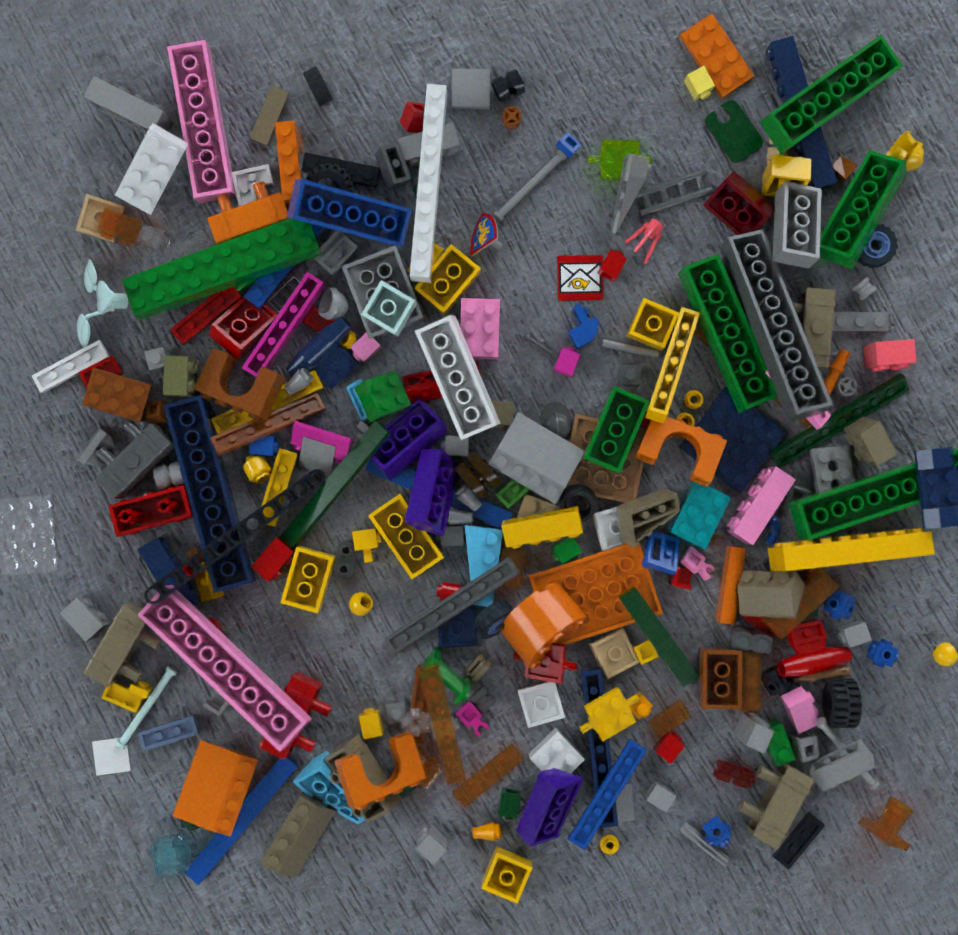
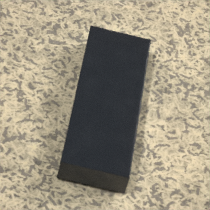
M808 811L772 856L789 870L824 828L825 824Z

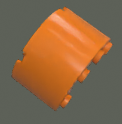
M558 582L550 583L544 586V591H535L506 617L503 622L505 627H500L501 634L530 669H535L541 665V660L545 657L544 654L550 650L549 646L553 642L560 641L564 637L563 633L566 630H578L583 626V621L587 618Z

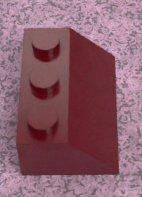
M734 170L703 205L737 235L757 231L775 211V206Z

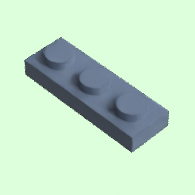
M191 715L140 731L137 734L142 750L146 751L197 735L200 731L195 715Z

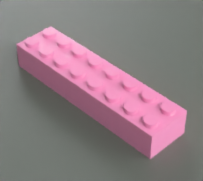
M206 40L168 46L183 140L188 143L185 151L193 197L199 204L217 201V197L228 194L229 198L237 197L231 174L232 168L211 49Z

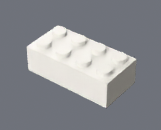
M152 123L115 196L151 215L188 143Z

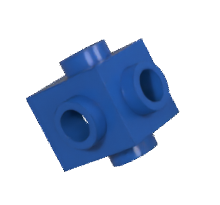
M831 589L828 597L825 599L823 610L829 612V617L841 620V617L849 620V617L854 612L856 598Z
M873 639L868 647L866 657L872 659V664L884 668L885 665L892 667L898 659V649L892 647L893 643L881 639V642Z
M718 816L702 825L706 832L704 838L710 846L714 844L716 848L721 847L722 849L731 843L730 839L733 837L730 832L733 830L726 821L722 823ZM717 831H721L719 836H715Z

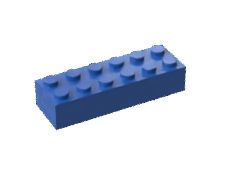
M295 178L287 218L403 247L412 209Z

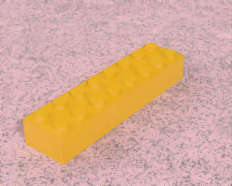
M923 528L774 543L775 547L768 548L770 571H792L935 554L932 531H924Z

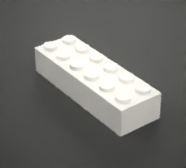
M449 315L416 330L415 333L460 439L463 440L500 424L456 316Z

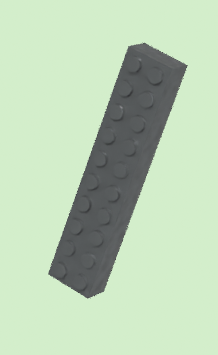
M764 230L728 237L721 250L787 422L823 414L833 404L777 263L772 261L773 253Z

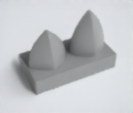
M101 426L97 428L77 456L79 462L93 466H106L96 456L97 447L100 449L102 447L107 449L115 447L113 439L106 432V429Z

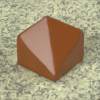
M840 156L832 165L836 179L841 183L844 182L858 165Z
M160 399L147 404L145 421L157 425L167 423L163 405L168 403Z

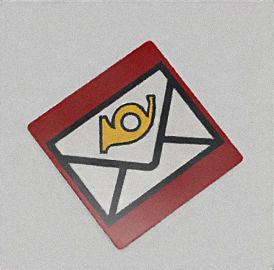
M602 255L557 256L558 301L603 300V276L597 274L603 263Z

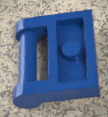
M653 530V534L649 537L645 536L647 541L642 566L674 575L677 572L680 539ZM654 540L659 542L657 560L652 559Z

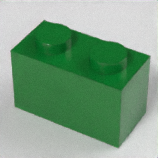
M778 719L766 722L770 724L769 728L774 731L767 747L771 761L776 766H780L796 760L783 724Z

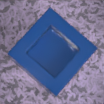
M569 132L556 143V146L568 158L582 145Z

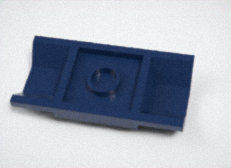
M945 447L914 451L923 529L958 526L957 466L954 465L953 448Z

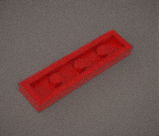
M234 287L215 293L172 327L170 331L182 345H185L237 303L242 296Z

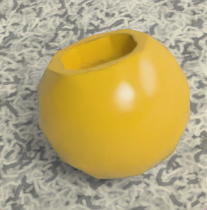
M357 592L351 596L349 608L352 613L357 616H365L372 610L373 600L366 592Z
M943 642L934 648L933 658L939 665L948 667L957 662L958 653L950 643Z

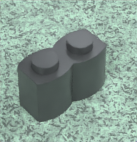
M735 625L731 627L730 642L731 646L737 650L747 651L752 649L758 653H769L772 649L773 637L771 632L765 628L756 627L750 629L744 625Z

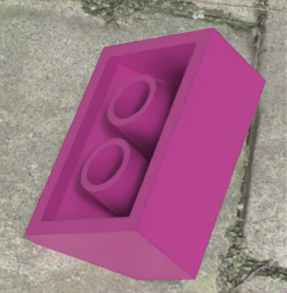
M298 421L294 422L291 444L296 445V450L301 451L303 437L335 446L333 461L341 463L353 448L355 440Z

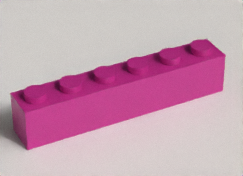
M309 272L305 274L242 366L243 369L257 378L261 367L267 369L272 367L325 289L326 285Z

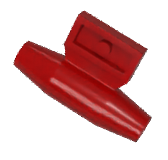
M822 620L785 628L790 647L797 654L779 661L777 669L782 677L812 675L835 669L852 660V653L848 647H825L826 632Z

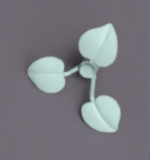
M91 259L88 260L85 269L84 284L89 293H92L93 290L96 291L98 311L85 316L83 314L79 315L77 335L84 348L87 346L90 338V325L88 322L90 317L128 307L127 294L114 293L104 281H99L96 286L97 274Z

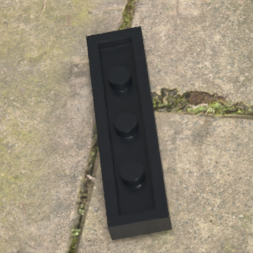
M306 152L304 154L302 173L309 174L314 167L322 163L323 165L326 163H331V165L337 164L339 165L338 167L346 170L345 172L350 175V180L353 183L377 187L379 167Z

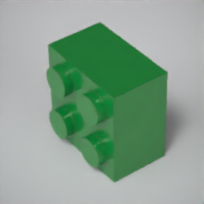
M396 370L365 380L355 387L370 423L401 412L411 405Z

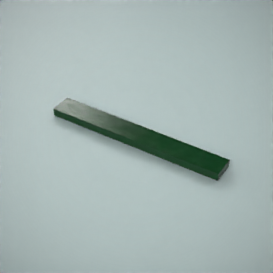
M899 373L831 414L830 418L821 428L816 430L814 426H811L771 450L770 453L775 465L778 468L783 467L810 449L843 431L845 427L868 416L909 391L905 376Z
M374 421L281 534L280 537L291 549H296L388 438L390 433L379 421Z

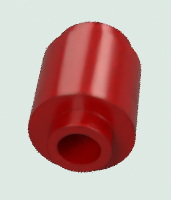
M442 582V585H438L436 596L440 597V601L462 588L460 584Z

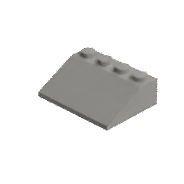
M396 245L342 266L369 339L390 333L361 315L381 280L417 302L415 309L403 328L425 321Z
M518 412L488 465L556 504L585 451Z

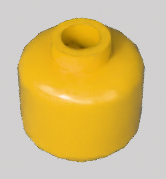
M253 454L246 458L243 470L251 482L261 484L270 478L272 469L264 456Z

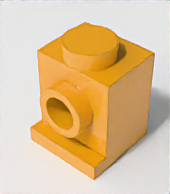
M639 691L637 695L640 702L630 707L631 712L640 720L651 713L653 704Z

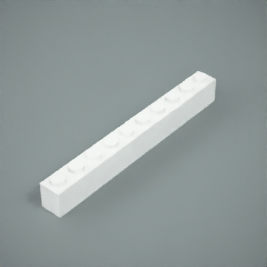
M427 84L410 267V278L414 282L431 283L447 105L446 85Z

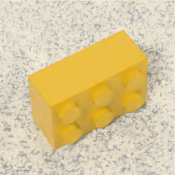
M450 244L432 266L431 283L419 282L414 290L445 316L481 273V268Z
M297 546L280 603L318 614L322 609L336 556Z

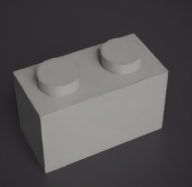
M81 596L71 602L60 615L87 642L100 633L108 625V622L102 612L96 611L93 607V602L89 598Z
M430 824L428 827L424 826L417 835L419 837L416 839V850L434 865L447 851L448 839Z

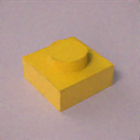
M649 639L633 646L641 665L659 657Z
M139 680L130 685L128 692L146 699L151 695L154 688L149 687V683Z

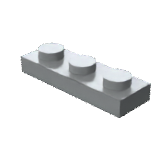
M834 312L832 332L889 331V312Z

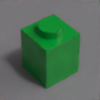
M568 536L551 547L553 549L551 552L556 562L560 561L562 564L582 552L574 538H568Z

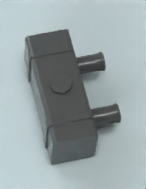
M129 420L123 428L134 440L116 458L106 447H102L97 451L96 456L107 467L95 479L115 499H125L153 471V468L158 466L166 457H169L175 449L172 437L160 425L150 423L142 431L133 420Z

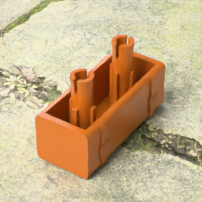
M261 181L253 184L258 200L236 208H232L228 194L218 196L217 201L221 213L207 217L216 244L289 219L287 218L288 208L283 202L282 193L278 192L268 195L265 182Z

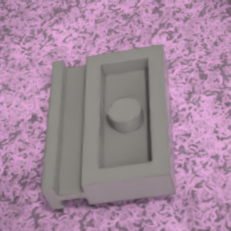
M335 231L320 247L322 255L314 259L334 276L359 248L342 232Z

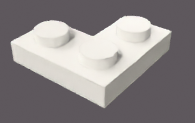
M269 164L231 172L239 206L258 200L253 184L264 181L265 186L274 185Z

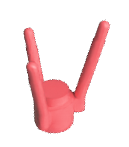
M651 219L649 223L645 222L639 230L625 240V243L628 244L644 231L645 236L634 249V252H637L648 238H654L643 262L647 264L658 240L662 236L660 232L664 227L658 220Z

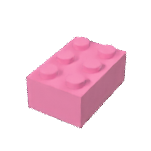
M461 298L460 328L473 359L498 360L500 299Z

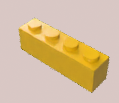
M578 506L503 520L501 525L506 547H511L512 549L520 548L523 544L528 543L530 545H537L544 540H549L550 542L558 541L561 539L560 537L565 536L575 538L583 533Z

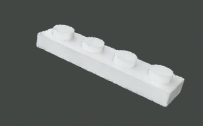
M98 340L32 375V378L40 393H45L77 376L78 372L110 357L103 342Z

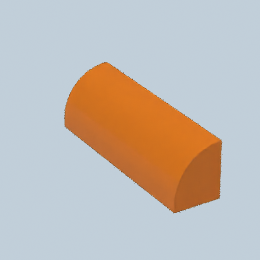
M726 545L715 621L731 625L736 623L739 603L737 586L744 569L747 548Z

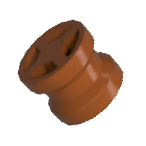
M514 106L506 108L502 116L503 125L510 130L518 128L521 123V111Z

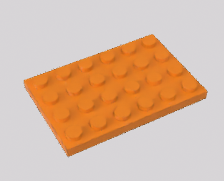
M639 542V545L635 548L628 544H623L529 575L534 592H542L545 590L544 586L558 582L587 616L583 621L582 627L578 630H566L563 633L564 637L556 643L567 645L635 623L636 621L619 599L620 595L634 586L656 616L663 614L649 569L642 566L644 555Z

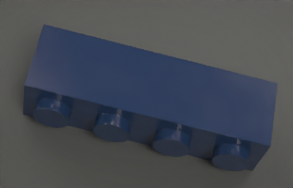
M157 537L137 549L156 581L181 564L177 555L172 554L170 543L166 538L163 539V537ZM181 569L182 575L188 577ZM168 577L164 581V585H173L175 587L176 580ZM189 580L177 590L195 606L201 602V594L196 587L193 588L190 583L191 580Z

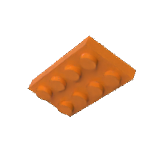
M712 13L680 34V39L699 67L705 66L715 85L714 89L721 99L753 79L754 74Z

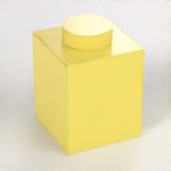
M705 66L687 74L684 80L695 101L699 98L704 100L709 97L715 87Z

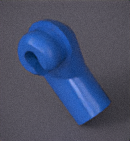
M772 516L767 523L770 527V533L765 541L774 545L781 533L779 519Z

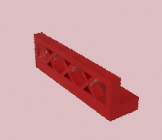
M476 360L475 364L481 376L478 360ZM431 370L403 376L406 394L411 404L419 398L423 402L443 398L436 380H428L434 376ZM414 380L419 381L417 384L409 385L408 383Z

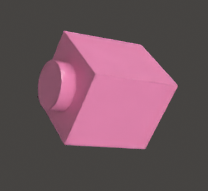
M367 332L351 347L354 351L352 355L359 362L363 360L365 363L382 348L374 338L369 339Z

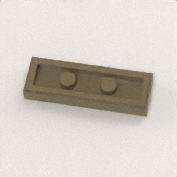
M273 86L270 87L251 133L250 140L269 147L275 132V122H279L290 94Z

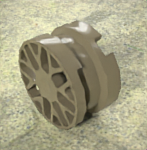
M480 652L469 663L463 673L466 676L469 675L475 683L489 669L492 662L489 659L486 660Z

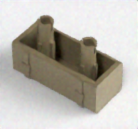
M806 288L801 292L800 303H793L797 315H799V321L818 369L823 371L829 368L831 356L830 348L834 308L836 306V290Z
M132 601L122 605L119 612L113 618L111 626L93 657L88 661V665L83 672L85 675L106 687L116 683L121 674L135 683L138 682L143 672L128 664L136 648L142 641L157 649L162 641V638L147 631L149 626L138 616L143 607Z
M359 734L338 745L324 758L333 772L330 774V780L334 784L341 783L335 760L350 754H358L360 756L365 775L373 785L383 784L389 779ZM391 793L386 795V799L380 802L372 801L368 803V807L356 810L352 808V813L359 818L363 816L366 822L370 823L390 812L402 797L399 793L395 795Z
M788 763L780 765L775 773L761 765L757 770L756 776L770 784L760 803L755 807L742 800L738 806V811L751 817L746 827L750 834L777 850L783 840H785L788 830L806 796L809 795L815 781L809 775Z

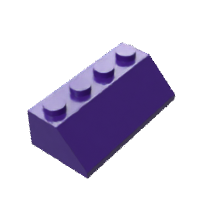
M419 398L385 426L390 435L370 459L385 477L391 481L420 456L421 449H429L447 434L448 430L443 420Z
M421 449L412 492L409 497V505L405 514V522L413 528L440 536L445 534L458 474L454 468L459 464L442 449Z
M556 768L543 770L538 774L537 781L516 829V832L529 847L559 837L583 779L581 777Z

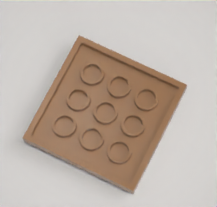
M575 414L569 442L585 451L598 418ZM639 427L619 474L581 458L565 489L571 485L581 484L591 488L596 497L624 503L636 499L644 461L635 458L646 429Z

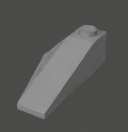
M633 154L624 156L610 229L611 234H616L646 176L650 175L651 164H649L648 158Z

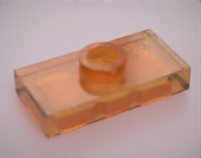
M677 700L648 720V723L657 736L661 738L691 717L681 701Z

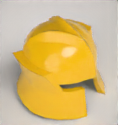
M907 130L895 141L886 155L906 161V170L913 171L918 169L924 162L923 143L916 141L910 131Z

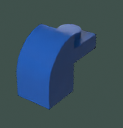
M580 303L572 308L580 325L567 333L576 350L590 343L598 331L597 318L594 317L589 320L588 317L590 315L585 306L582 307Z

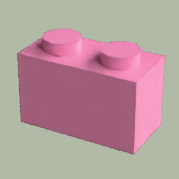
M800 686L781 696L789 721L798 734L816 726L815 722L818 720L819 712L812 704L815 701L809 691L806 692Z

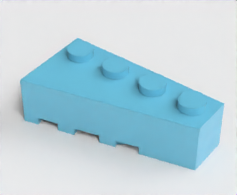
M465 524L470 581H473L499 563L502 529ZM494 591L473 605L486 607L492 605Z

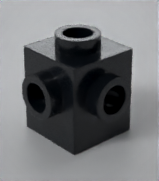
M777 665L768 667L759 676L770 696H782L790 691L789 688L794 684L792 677H782L779 674Z

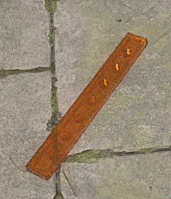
M439 664L420 667L419 674L447 785L466 781Z

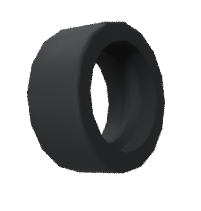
M316 66L303 72L319 107L333 101Z
M571 485L564 489L561 494L560 509L569 508L567 500L572 496L579 495L587 498L590 503L589 507L584 511H580L581 522H585L592 518L596 512L597 499L595 493L585 485Z

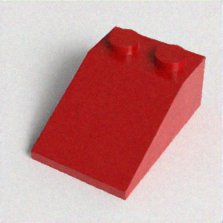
M242 297L211 324L209 336L236 360H239L268 330L278 314L266 303L259 309L245 297Z

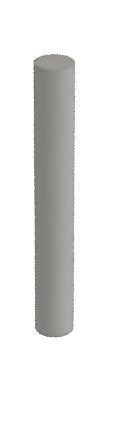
M606 339L602 341V347L654 358L659 356L658 350Z

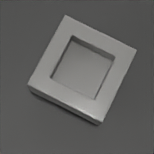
M405 701L386 704L388 724L408 721Z

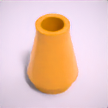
M495 821L473 827L472 830L474 839L497 841L502 836L500 823H495Z

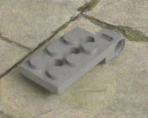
M849 445L809 450L816 493L832 488V480L837 481L839 486L854 481ZM830 461L835 463V471L829 470L828 463ZM842 529L829 534L841 533Z

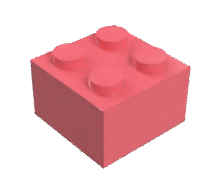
M915 339L874 342L863 347L865 369H872V372L889 370L890 367L891 371L903 370L904 368H910V364L917 363Z

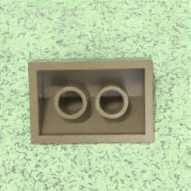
M743 571L737 586L740 615L795 618L805 584L797 572Z

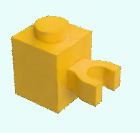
M377 528L353 531L355 551L363 550L364 562H373L371 548H378L379 543H382L381 534L377 532Z

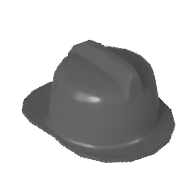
M560 402L548 403L541 411V425L569 441L571 436V416L568 408Z

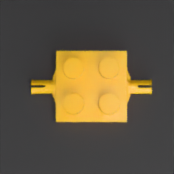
M616 687L584 705L589 721L579 726L580 731L584 734L593 728L600 739L605 741L636 723L630 706L640 702L638 695L635 694L625 699L620 689Z

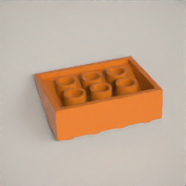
M200 740L172 816L231 837L258 759L247 753Z

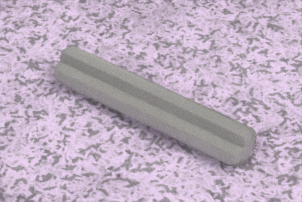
M683 823L680 831L722 866L727 864L729 857L724 852L716 848L714 844L710 846L703 835L688 823Z

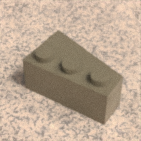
M663 488L616 506L622 542L635 548L639 545L638 542L645 536L649 537L653 534L652 531L659 525L663 526L679 513L678 494Z

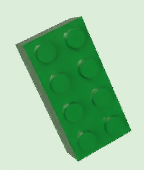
M613 386L582 459L619 474L650 401Z

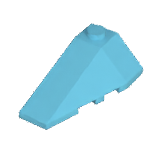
M327 751L313 758L294 779L293 782L309 797L312 798L314 795L322 800L323 805H331L338 809L340 815L356 824L366 821L363 816L359 818L352 813V808L348 806L341 783L334 784L331 782L330 774L333 772L324 760L329 754Z

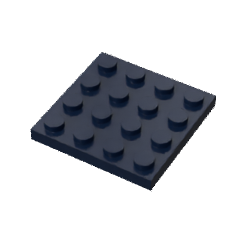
M726 386L695 425L704 429V432L718 434L724 440H727L714 475L738 493L744 490L769 457L770 451L778 445L787 433L754 407L738 413ZM684 439L678 448L696 460L697 454L694 446Z

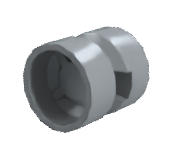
M178 461L170 463L169 467L164 464L153 468L155 483L160 491L171 488L173 485L176 487L185 485Z

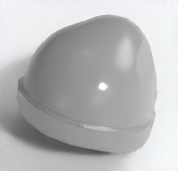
M329 287L321 297L318 313L326 320H337L347 313L349 308L348 301L336 288Z

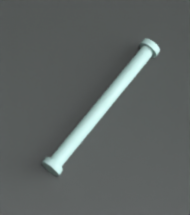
M167 666L165 669L166 673L125 733L115 742L116 746L121 749L127 747L126 743L169 680L177 674L174 668Z

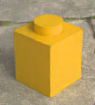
M364 709L363 713L359 715L363 740L383 736L384 729L379 709Z

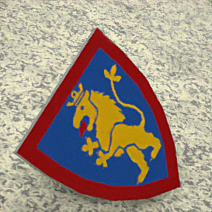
M483 212L473 231L470 246L471 257L489 245L498 250L502 248L503 244L498 241L497 223L488 213Z

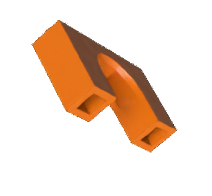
M294 120L275 122L282 199L288 209L295 178L302 179L299 163V153H303L302 137Z
M667 415L664 424L654 420L649 421L635 458L653 465L664 441L672 437L684 438L694 446L697 454L696 463L689 480L708 487L712 482L727 440H724L718 434H709L704 432L705 430L701 427H692L683 420H675Z
M403 732L388 739L394 758V770L391 777L383 784L373 785L370 783L365 775L358 754H350L335 760L349 807L356 810L368 807V803L372 801L380 802L386 799V795L391 793L392 795L401 793L404 787L417 786L421 783V780L426 778L412 733Z

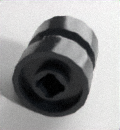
M516 69L506 73L505 77L499 76L491 80L493 91L500 104L510 100L512 95L517 97L525 93L523 81Z

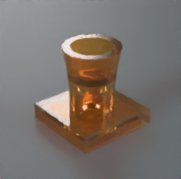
M889 796L886 807L878 821L862 817L858 824L888 846L907 852L910 844L897 834L914 811L900 800Z

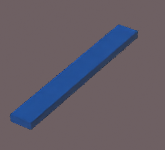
M370 459L366 471L387 479ZM406 467L391 482L412 490L416 471ZM453 492L450 507L472 512L474 518L502 529V521L511 519L513 513L481 499L479 500L482 505L476 511H473L456 499L457 496Z
M287 757L285 760L279 758L243 801L231 837L217 833L186 869L184 874L199 885L298 767V764L290 757Z

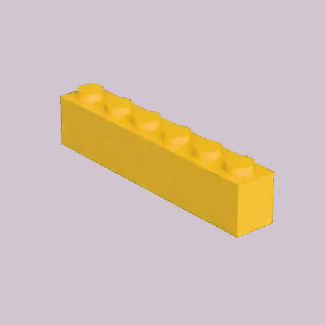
M681 307L645 418L664 424L700 312Z

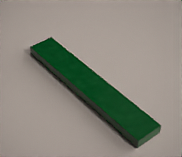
M634 586L620 595L619 599L682 686L685 687L699 678L694 667L637 588Z

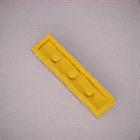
M279 448L261 507L289 487L298 453ZM281 496L279 499L282 506L286 496ZM266 507L263 510V514L267 518H271L274 514L273 509L270 507ZM279 516L267 525L276 527Z

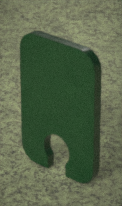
M729 100L721 105L722 109L729 114V121L726 123L720 122L717 114L713 111L706 116L705 125L728 158L734 163H739L762 146L763 139L739 104L734 100Z

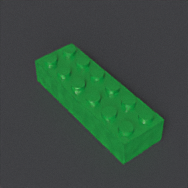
M869 150L820 235L821 259L853 269L907 174L906 161Z

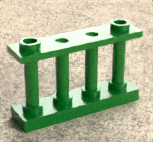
M436 647L423 661L420 673L425 678L429 674L431 676L434 675L455 693L453 703L456 705L460 701L464 703L470 696L471 677L469 675L464 679L459 677L441 661L442 652Z

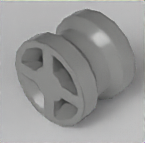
M868 277L862 279L852 288L854 292L859 294L861 301L877 289L875 285L869 283L870 279Z
M850 377L837 380L834 392L839 397L851 396L857 390V383Z

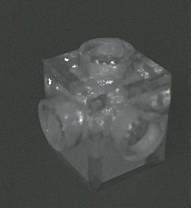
M410 708V712H404V716L401 717V728H404V732L412 733L413 736L429 733L431 712H421L422 708Z

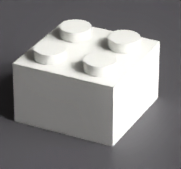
M557 727L529 753L530 759L541 771L556 768L571 774L585 760L583 754Z

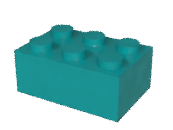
M692 481L680 504V512L674 516L667 532L701 549H706L731 497L709 486L705 487Z

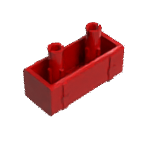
M185 485L171 487L159 492L146 493L141 497L122 500L108 505L116 537L131 536L142 531L194 518Z
M296 672L291 676L284 692L308 715L313 710L328 717L333 706L317 700L323 683L300 672ZM300 732L285 749L279 752L263 736L259 748L285 760L292 753L295 745L311 753L316 741L300 735Z

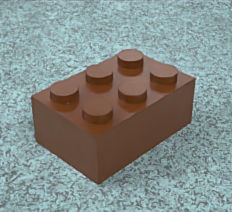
M93 368L82 405L142 422L153 385Z
M699 647V706L702 709H742V650L723 647Z

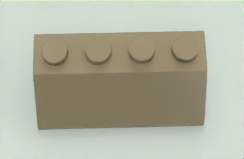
M302 792L260 864L277 874L297 877L336 809L329 805L325 806L321 800L314 796L311 798Z

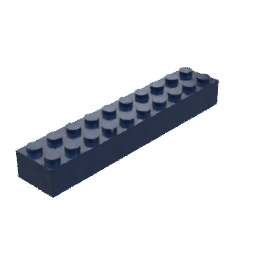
M202 395L166 404L163 407L203 549L237 525L240 520L222 455L218 457L210 439L216 435L211 420L207 400L202 398ZM234 530L231 532L232 540L239 541L242 534L240 531ZM245 541L207 567L214 593L256 581ZM217 542L214 549L218 553H223L226 547L223 542ZM203 553L207 564L209 562V556Z

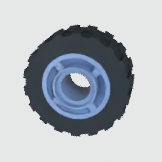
M878 224L857 262L861 263L864 267L877 268L892 260V257L896 254V249H898V239L894 231L890 227L884 226V224ZM872 241L878 244V250L871 248Z
M506 600L494 602L478 614L473 622V627L482 639H490L500 633V627H505L503 622L514 609Z

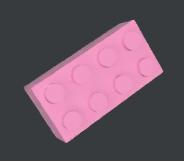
M767 467L760 471L757 476L759 480L756 485L753 484L747 491L748 497L745 501L742 500L736 509L738 510L735 517L732 516L726 524V532L745 544L754 545L796 480L778 467Z

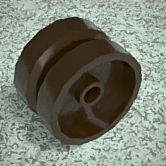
M474 451L467 457L468 462L473 466L471 470L463 462L454 469L482 500L489 494L487 488L482 483L486 482L491 488L495 489L502 482L495 475V471L488 465L486 460H482Z

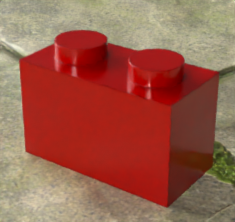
M276 537L251 568L268 582L273 579L276 581L283 573L281 569L284 565L289 566L292 563L295 550L291 549L283 539Z

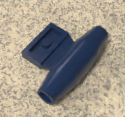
M340 317L323 328L299 350L286 367L287 372L293 376L298 369L305 368L309 372L316 367L318 376L330 389L335 387L359 365V362L347 349L339 347V344L350 332L352 326L345 318Z

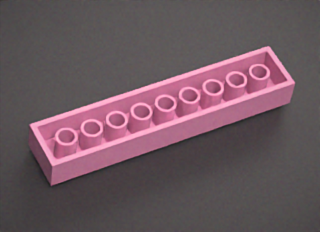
M165 585L168 589L174 588L173 585ZM178 590L157 604L148 603L139 612L138 616L279 752L285 749L312 719ZM157 592V594L151 599V601H156L159 598V592Z

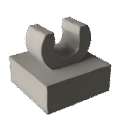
M362 420L357 425L361 430L355 436L358 441L369 429V426Z

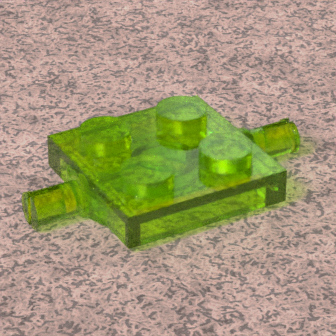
M601 140L599 156L587 155V164L599 163L600 180H620L624 156L633 154L648 158L651 165L653 163V156H641L639 150L640 140Z

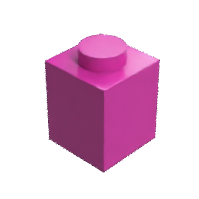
M566 346V349L562 348L553 371L571 378L580 354L576 353L577 350L572 347Z

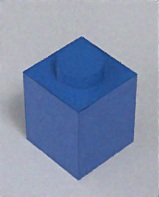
M275 436L263 437L250 443L249 454L276 456V452L280 448V441H277Z

